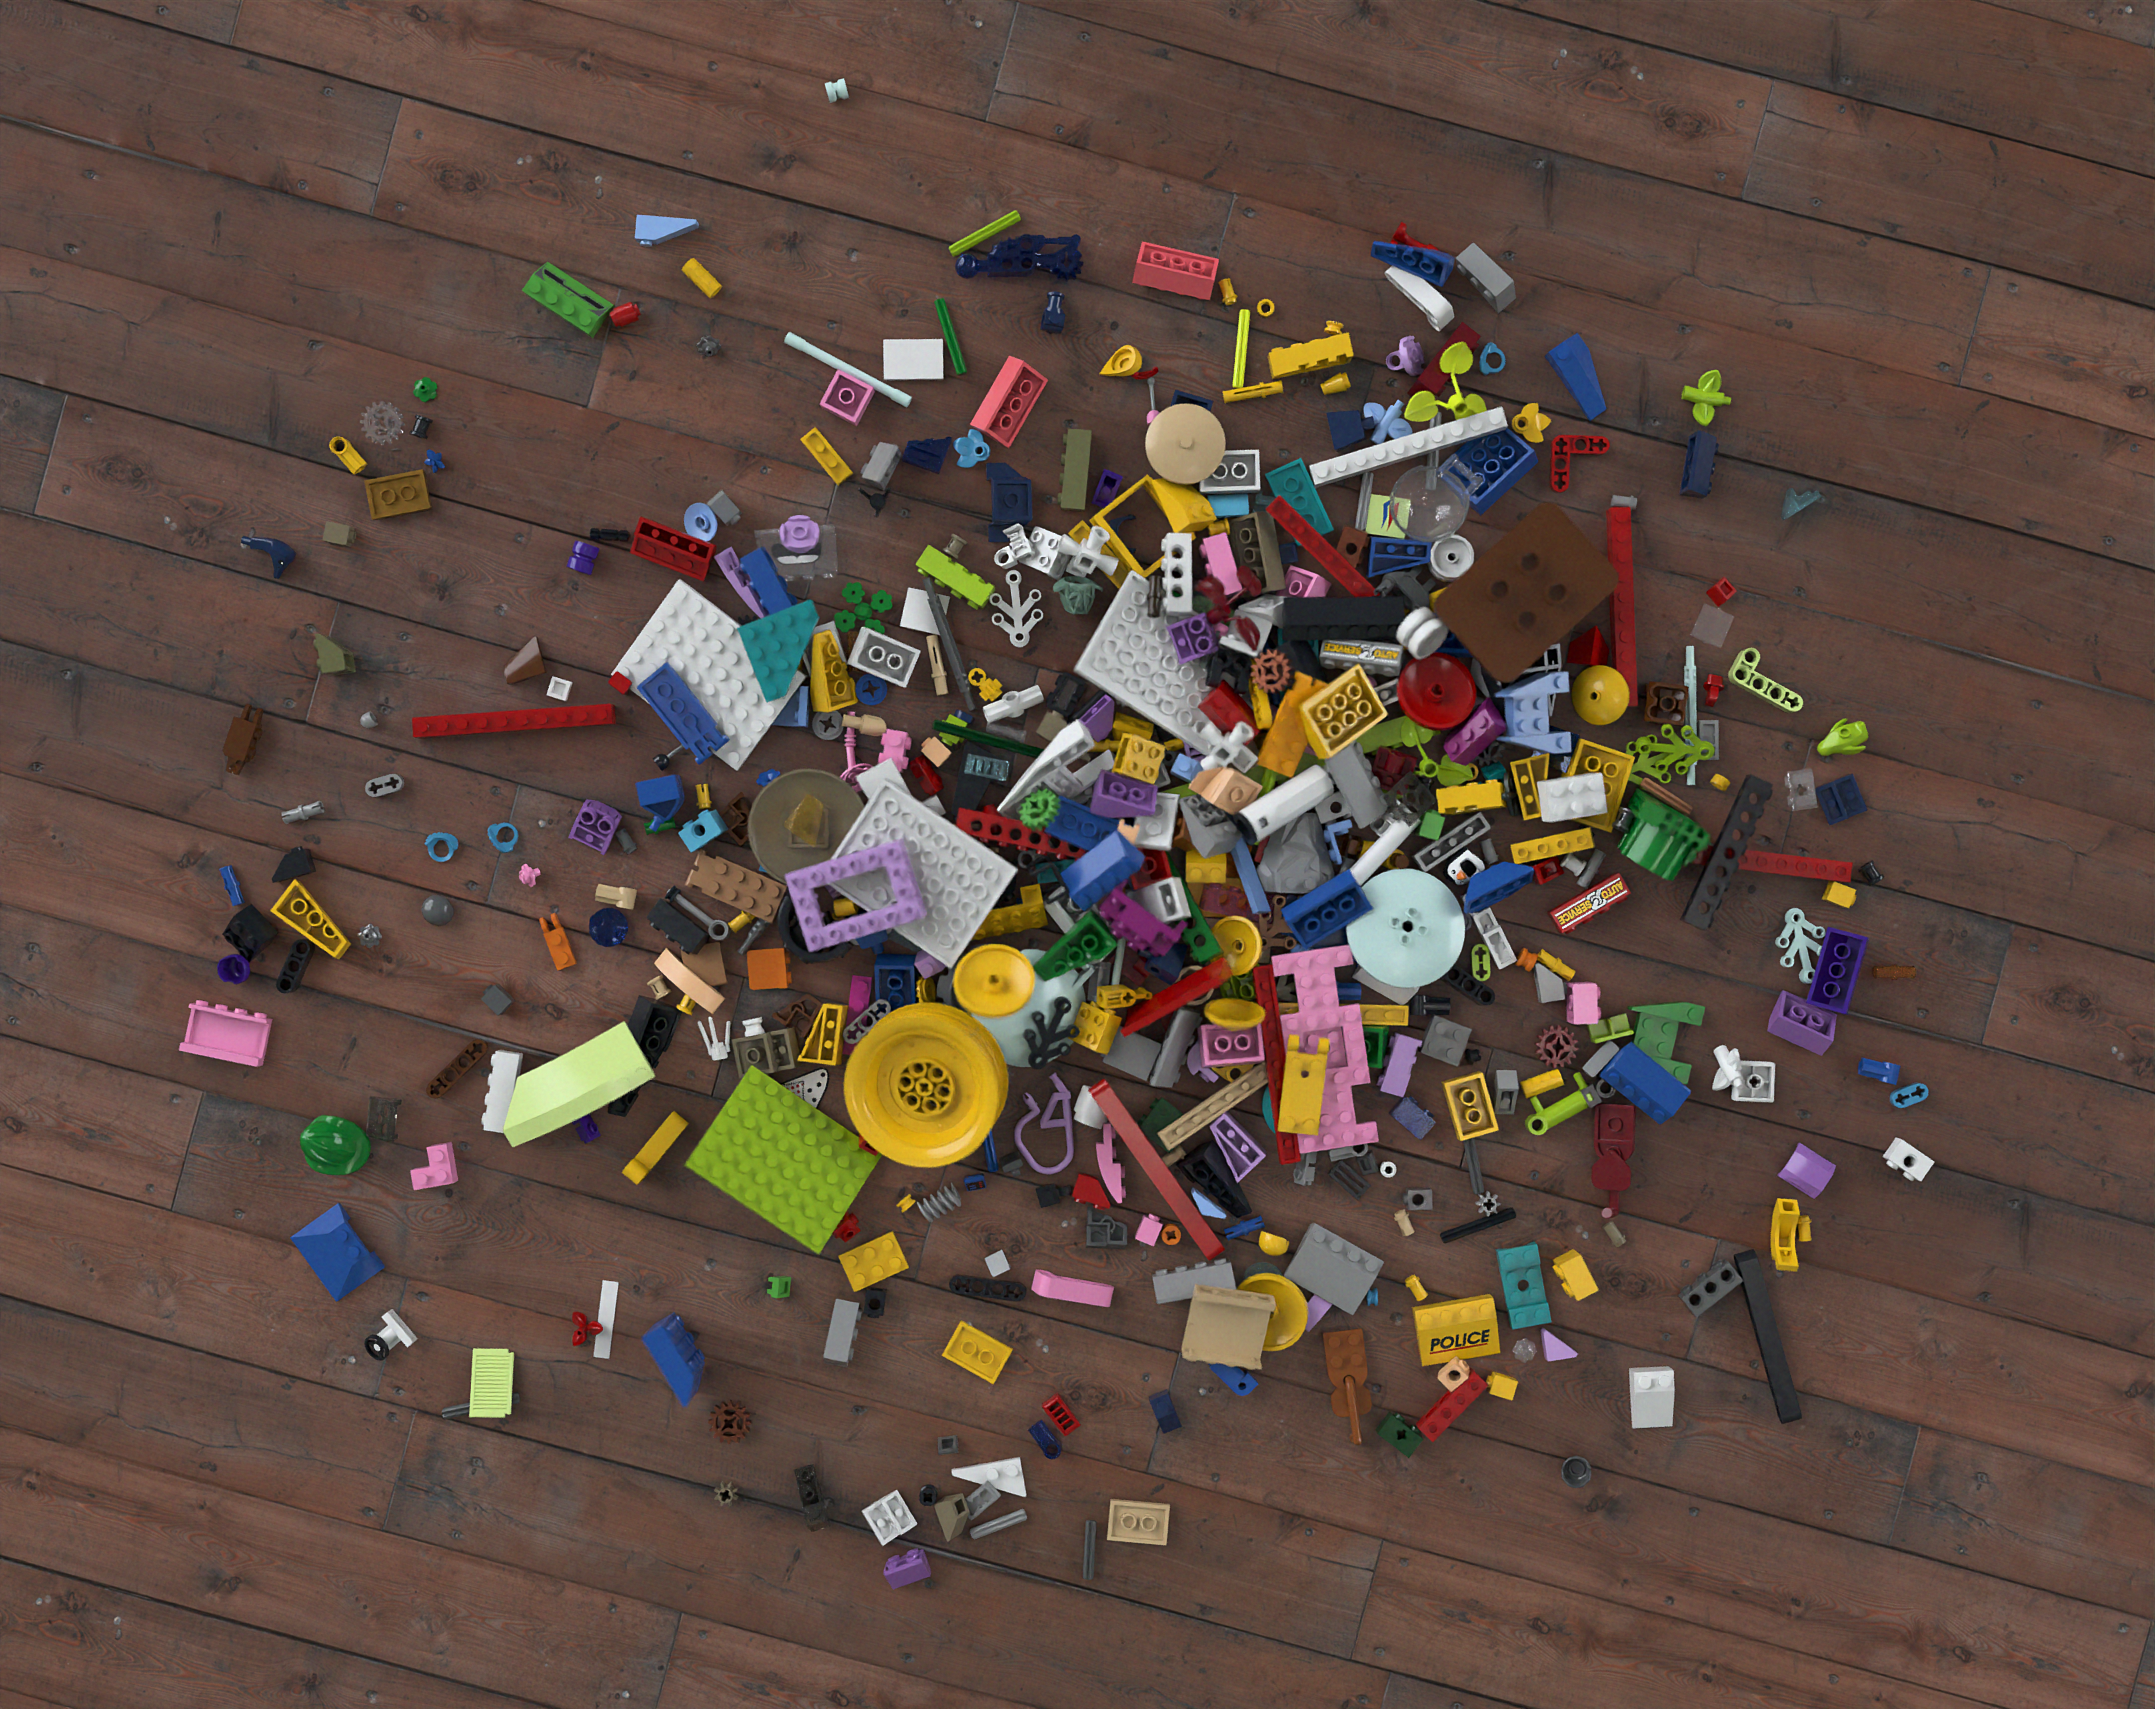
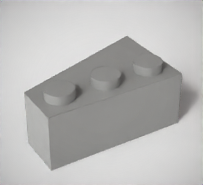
M840 1299L835 1300L823 1356L824 1363L847 1368L849 1360L852 1361L854 1349L851 1348L853 1340L856 1341L858 1329L855 1328L856 1322L861 1320L863 1310L859 1309V1303Z

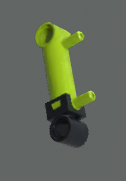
M1577 1072L1573 1077L1579 1088L1571 1095L1543 1109L1537 1096L1530 1098L1537 1113L1531 1114L1526 1118L1525 1127L1534 1135H1542L1546 1130L1586 1108H1592L1601 1103L1600 1097L1609 1098L1613 1096L1616 1089L1608 1083V1090L1602 1093L1600 1085L1606 1082L1602 1077L1597 1078L1593 1084H1586L1581 1073ZM1538 1119L1541 1122V1126L1539 1129L1534 1130L1532 1123Z

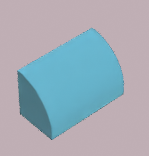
M1247 493L1207 495V500L1213 508L1216 518H1237L1249 514Z

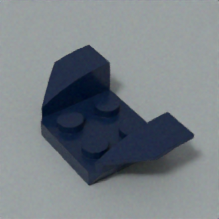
M986 463V481H991L992 523L988 524L989 542H1009L1010 538H1007L1003 530L1018 523L1024 527L1033 520L1031 480L1022 477L1006 463Z

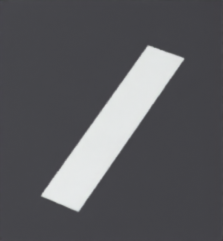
M603 1280L598 1322L603 1326V1331L596 1335L593 1357L609 1359L618 1282Z

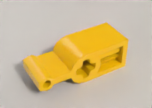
M1124 984L1097 986L1096 1004L1104 1009L1131 1006L1135 1003L1136 999L1145 998L1149 1000L1152 998V993L1143 987L1132 990Z

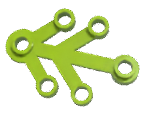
M1670 724L1663 725L1661 732L1665 738H1669L1674 744L1652 743L1650 738L1645 736L1638 738L1636 741V749L1640 754H1648L1650 751L1671 753L1663 760L1656 762L1655 767L1658 773H1665L1668 770V766L1684 754H1692L1684 761H1679L1675 765L1678 774H1686L1689 766L1699 759H1710L1715 752L1713 744L1708 741H1701L1689 725L1684 726L1681 729L1683 738L1689 739L1694 746L1686 745L1674 732ZM1666 729L1671 730L1669 733L1664 732ZM1687 730L1691 731L1689 734H1684ZM1644 745L1648 746L1645 749H1641V747ZM1659 765H1665L1664 768H1658ZM1680 766H1685L1682 770L1678 769Z
M1650 734L1646 736L1648 738L1652 737L1654 739L1653 743H1657L1655 735ZM1634 741L1626 744L1625 753L1633 756L1637 752L1636 742ZM1630 744L1635 745L1634 751L1629 749ZM1650 752L1648 754H1640L1637 763H1634L1628 781L1640 786L1643 779L1632 774L1640 770L1657 778L1660 783L1670 782L1671 774L1669 772L1658 773L1651 766L1655 765L1658 760H1663L1671 753L1664 752L1648 758ZM1663 774L1668 776L1667 781L1662 780Z

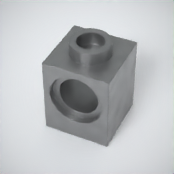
M1430 1187L1406 1188V1193H1403L1402 1199L1403 1205H1406L1408 1210H1433L1432 1189ZM1415 1194L1422 1195V1200L1418 1204L1412 1202Z

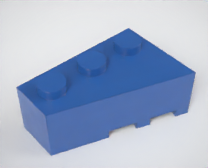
M1370 536L1366 576L1369 578L1430 562L1432 542Z

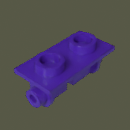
M590 1113L572 1121L573 1125L580 1123L581 1126L576 1128V1131L581 1141H584L585 1144L601 1136L598 1126L594 1123Z

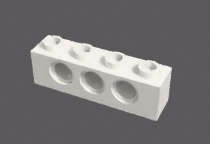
M1167 533L1161 542V550L1165 551V559H1162L1161 569L1165 571V578H1162L1161 585L1162 590H1165V598L1162 599V610H1165V616H1190L1192 613L1191 534ZM1171 552H1178L1181 558H1173ZM1178 571L1181 578H1174L1171 572ZM1172 591H1179L1181 598H1175L1172 595Z

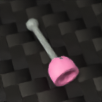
M1153 377L1147 379L1152 410L1147 414V425H1150L1160 413L1155 408L1153 388L1155 380Z
M1222 623L1213 625L1217 639L1226 636L1229 630L1226 625ZM1211 653L1207 654L1204 660L1200 662L1201 668L1208 666L1207 661Z

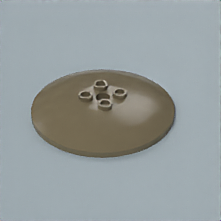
M810 768L786 772L768 783L761 790L752 805L748 820V837L755 858L766 872L778 881L787 884L786 874L831 860L865 807L857 792L846 781L830 772ZM811 822L814 825L813 832L806 833L803 830L804 823ZM828 884L820 885V886H817V887H814V888L823 887V886H826V885H828Z

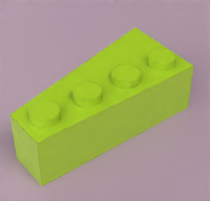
M928 544L915 564L919 568L917 571L925 577L930 575L935 578L934 583L944 588L947 586L952 590L950 593L955 597L967 599V604L975 610L978 608L983 610L990 596L995 592V586L990 583L986 584L981 577L969 573L965 567L957 562H952V559Z

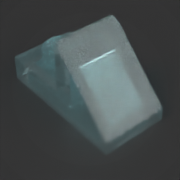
M1792 487L1788 489L1781 514L1782 520L1789 518L1821 498L1818 490L1812 493L1809 490L1798 497Z

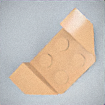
M1225 766L1199 772L1188 788L1204 797L1213 805L1234 816L1235 813L1257 800V795L1263 786L1233 768Z

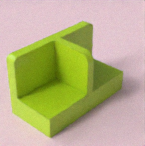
M1626 1013L1599 1019L1598 1024H1587L1590 1039L1593 1043H1600L1634 1034L1633 1030L1630 1029Z

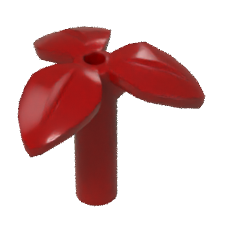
M573 1312L572 1321L574 1325L579 1326L572 1336L573 1346L581 1345L586 1341L587 1331L592 1335H598L603 1331V1326L599 1322L592 1321L587 1325L586 1315L581 1312Z

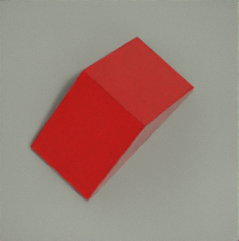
M1557 855L1530 866L1534 869L1533 880L1535 885H1542L1564 874Z

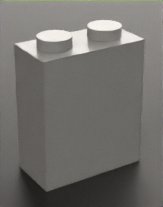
M1119 1025L1108 1055L1102 1053L1100 1055L1104 1057L1102 1062L1146 1081L1162 1043L1137 1032L1124 1037L1120 1031L1123 1026Z

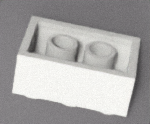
M1358 965L1352 976L1354 979L1399 1005H1405L1420 988L1389 986L1374 979L1360 965Z

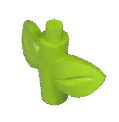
M1711 370L1703 374L1699 379L1698 389L1685 385L1682 391V399L1695 403L1692 410L1693 416L1703 426H1707L1712 421L1715 414L1714 406L1721 407L1722 404L1730 405L1731 397H1726L1724 393L1718 392L1721 386V375L1718 370Z

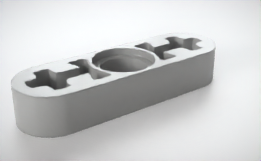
M878 999L845 1028L843 1032L844 1040L850 1044L858 1042L881 1018L890 1013V1002L886 999ZM885 1003L887 1005L885 1008L887 1012L881 1011L877 1014L880 1017L877 1020L875 1015L869 1011L873 1009V1012H875L879 1008L877 1004L883 1005ZM866 1015L873 1019V1024L869 1027L864 1026L861 1022L862 1017ZM858 1022L859 1027L865 1030V1032L862 1033L859 1030L856 1033V1039L853 1037L849 1039L847 1037L849 1035L848 1030L854 1031L857 1028L854 1024Z

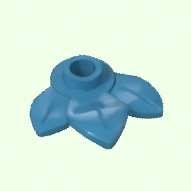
M970 429L968 438H958L953 442L955 450L961 454L957 465L960 467L971 468L978 461H985L990 456V447L984 442L983 435L977 430ZM979 448L983 449L981 454L977 453Z

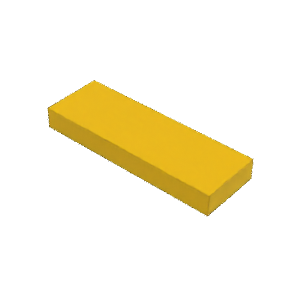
M816 427L800 439L838 486L853 475L850 468Z

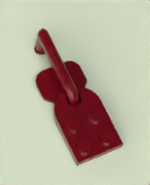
M1608 1103L1595 1105L1594 1149L1600 1159L1592 1166L1591 1180L1596 1188L1610 1190L1609 1207H1605L1601 1212L1602 1217L1605 1219L1614 1218L1619 1215L1620 1191L1628 1189L1631 1185V1168L1625 1161L1632 1156L1635 1149L1636 1105Z

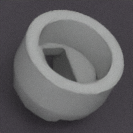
M371 711L361 716L360 722L363 727L373 728L378 725L377 719Z

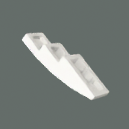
M1467 893L1460 896L1464 905ZM1487 907L1479 912L1469 913L1499 970L1517 961L1491 908Z

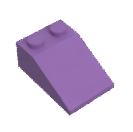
M1101 769L1094 785L1090 812L1108 818L1153 816L1158 786Z

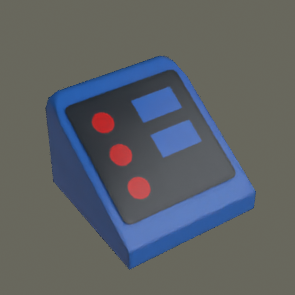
M983 1173L965 1176L964 1183L967 1191L986 1188Z

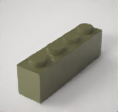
M1068 428V434L1064 433L1063 445L1066 446V453H1062L1061 465H1065L1064 473H1060L1059 485H1063L1062 493H1058L1057 505H1061V510L1085 512L1092 430Z

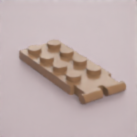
M700 848L694 865L698 866L699 869L698 871L691 869L685 885L691 888L693 885L703 888L702 893L770 923H774L789 889L788 886L720 856H716V859L707 856L708 851Z

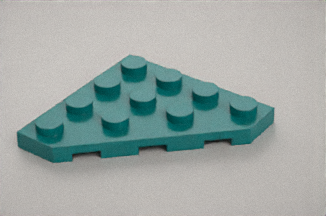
M812 599L737 628L766 703L786 696L789 686L819 619Z

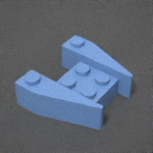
M1568 672L1536 673L1495 693V697H1505V717L1508 727L1506 729V736L1497 737V740L1543 753L1571 752V732H1549L1548 694L1569 692Z

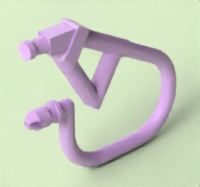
M1056 1072L1049 1076V1078L1052 1079L1059 1092H1053L1040 1120L1041 1129L1065 1126L1067 1154L1064 1160L1054 1167H1043L1034 1160L1022 1143L1021 1130L1023 1126L1040 1113L1037 1102L1028 1093L1025 1094L1029 1098L1026 1099L1023 1094V1100L1032 1111L1023 1116L1014 1129V1141L1017 1148L1029 1165L1042 1174L1060 1172L1069 1165L1074 1155L1070 1105L1071 1094L1062 1080L1057 1077ZM1058 1100H1062L1064 1119L1049 1120Z

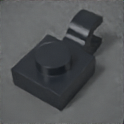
M1055 1183L1035 1189L1041 1208L1060 1203L1059 1197L1072 1194L1070 1185L1056 1188Z

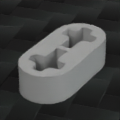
M389 774L375 778L366 783L365 791L371 797H381L398 792L404 787V779L398 774ZM393 777L395 780H399V783L396 784V788L394 786H387L386 784L392 782ZM373 783L375 785H383V788L378 789L377 793L371 791V788L374 786Z

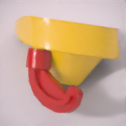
M1125 345L1114 353L1099 374L1122 377L1130 375L1134 379L1142 380L1156 375L1159 370L1158 367H1153L1150 371L1138 373L1142 365V356L1135 347Z

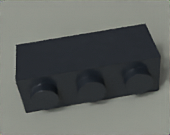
M661 898L646 917L651 921L650 925L658 931L660 929L666 933L664 936L673 943L677 941L681 945L679 948L688 955L690 953L697 955L711 937L709 933L667 900Z

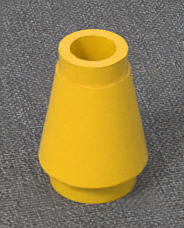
M1339 372L1320 384L1324 395L1347 391V388L1351 387L1346 372L1342 374Z

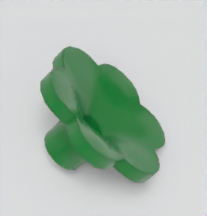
M429 377L415 381V389L413 391L415 397L420 398L422 402H428L429 399L436 398L438 385L431 381Z

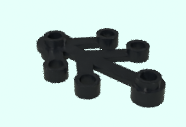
M1064 996L1058 997L1054 1002V1007L1057 1011L1048 1030L1044 1024V1014L1041 1011H1035L1032 1014V1020L1036 1023L1042 1040L1039 1048L1035 1042L1037 1035L1032 1029H1026L1023 1033V1037L1028 1042L1031 1051L1028 1063L1033 1069H1042L1046 1066L1049 1059L1060 1054L1066 1056L1071 1052V1047L1066 1042H1062L1058 1047L1047 1051L1049 1045L1069 1036L1075 1038L1079 1035L1078 1027L1073 1024L1056 1033L1064 1014L1068 1013L1072 1007L1071 1002ZM1063 1004H1067L1065 1009H1061ZM1041 1015V1018L1036 1020V1016ZM1075 1028V1032L1070 1034L1071 1029ZM1029 1033H1033L1031 1038H1027ZM1067 1046L1066 1051L1062 1052V1048ZM1041 1057V1061L1036 1063V1059Z

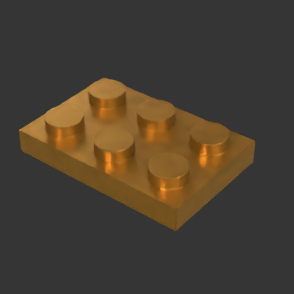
M423 469L364 480L372 520L432 509L425 470Z

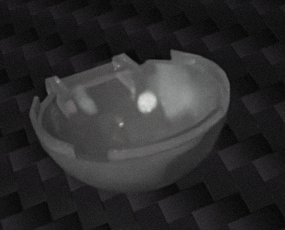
M1455 453L1439 468L1436 466L1423 467V465L1408 470L1395 483L1390 494V514L1397 527L1409 538L1419 542H1438L1452 536L1463 525L1469 511V496L1483 483L1484 479L1481 476H1476L1458 460L1459 457ZM1452 466L1472 482L1467 488L1457 476L1448 471Z

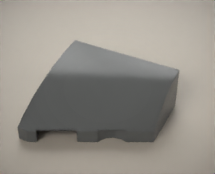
M1088 1207L1086 1248L1125 1249L1127 1246V1225L1114 1221L1106 1214L1105 1216L1093 1210V1207Z

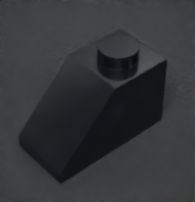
M302 846L290 849L291 853L284 855L274 873L272 883H279L316 872L310 849H303Z

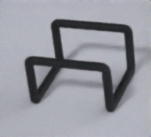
M1043 855L1027 864L1026 869L1031 876H1036L1051 867L1059 883L1041 893L1045 902L1051 904L1067 895L1069 889L1050 857ZM1044 859L1047 860L1049 864L1033 872L1031 869L1033 865ZM1060 886L1064 888L1065 891L1050 900L1047 898L1046 894Z

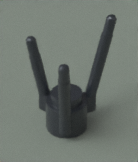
M888 487L883 495L875 493L871 496L861 488L858 491L870 500V505L876 510L875 517H878L886 505L885 499L888 498L891 488Z

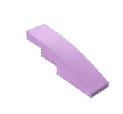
M732 546L715 555L714 558L724 575L746 604L760 618L769 616L768 610H765L759 601L761 599L760 595L750 585L751 579L749 575L742 571L741 563Z

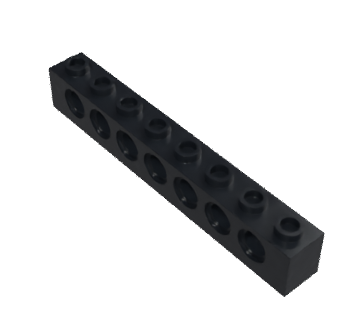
M1752 774L1746 775L1682 913L1681 921L1700 930H1706L1711 927L1714 921L1712 916L1715 909L1718 910L1723 901L1721 896L1724 891L1726 892L1731 884L1729 879L1732 873L1734 874L1739 867V857L1746 852L1748 847L1746 842L1749 837L1753 836L1756 830L1754 825L1757 818L1760 819L1764 813L1765 808H1763V805L1772 796L1773 790L1771 788L1773 784ZM1752 793L1757 796L1755 804L1749 801V796ZM1744 811L1749 815L1747 822L1741 820V814ZM1734 830L1740 832V838L1737 841L1732 837ZM1726 848H1730L1732 851V856L1729 859L1724 856ZM1718 866H1721L1724 870L1721 877H1718L1715 872ZM1710 884H1713L1715 887L1713 895H1709L1707 892V887ZM1702 902L1707 905L1705 913L1699 911V905Z

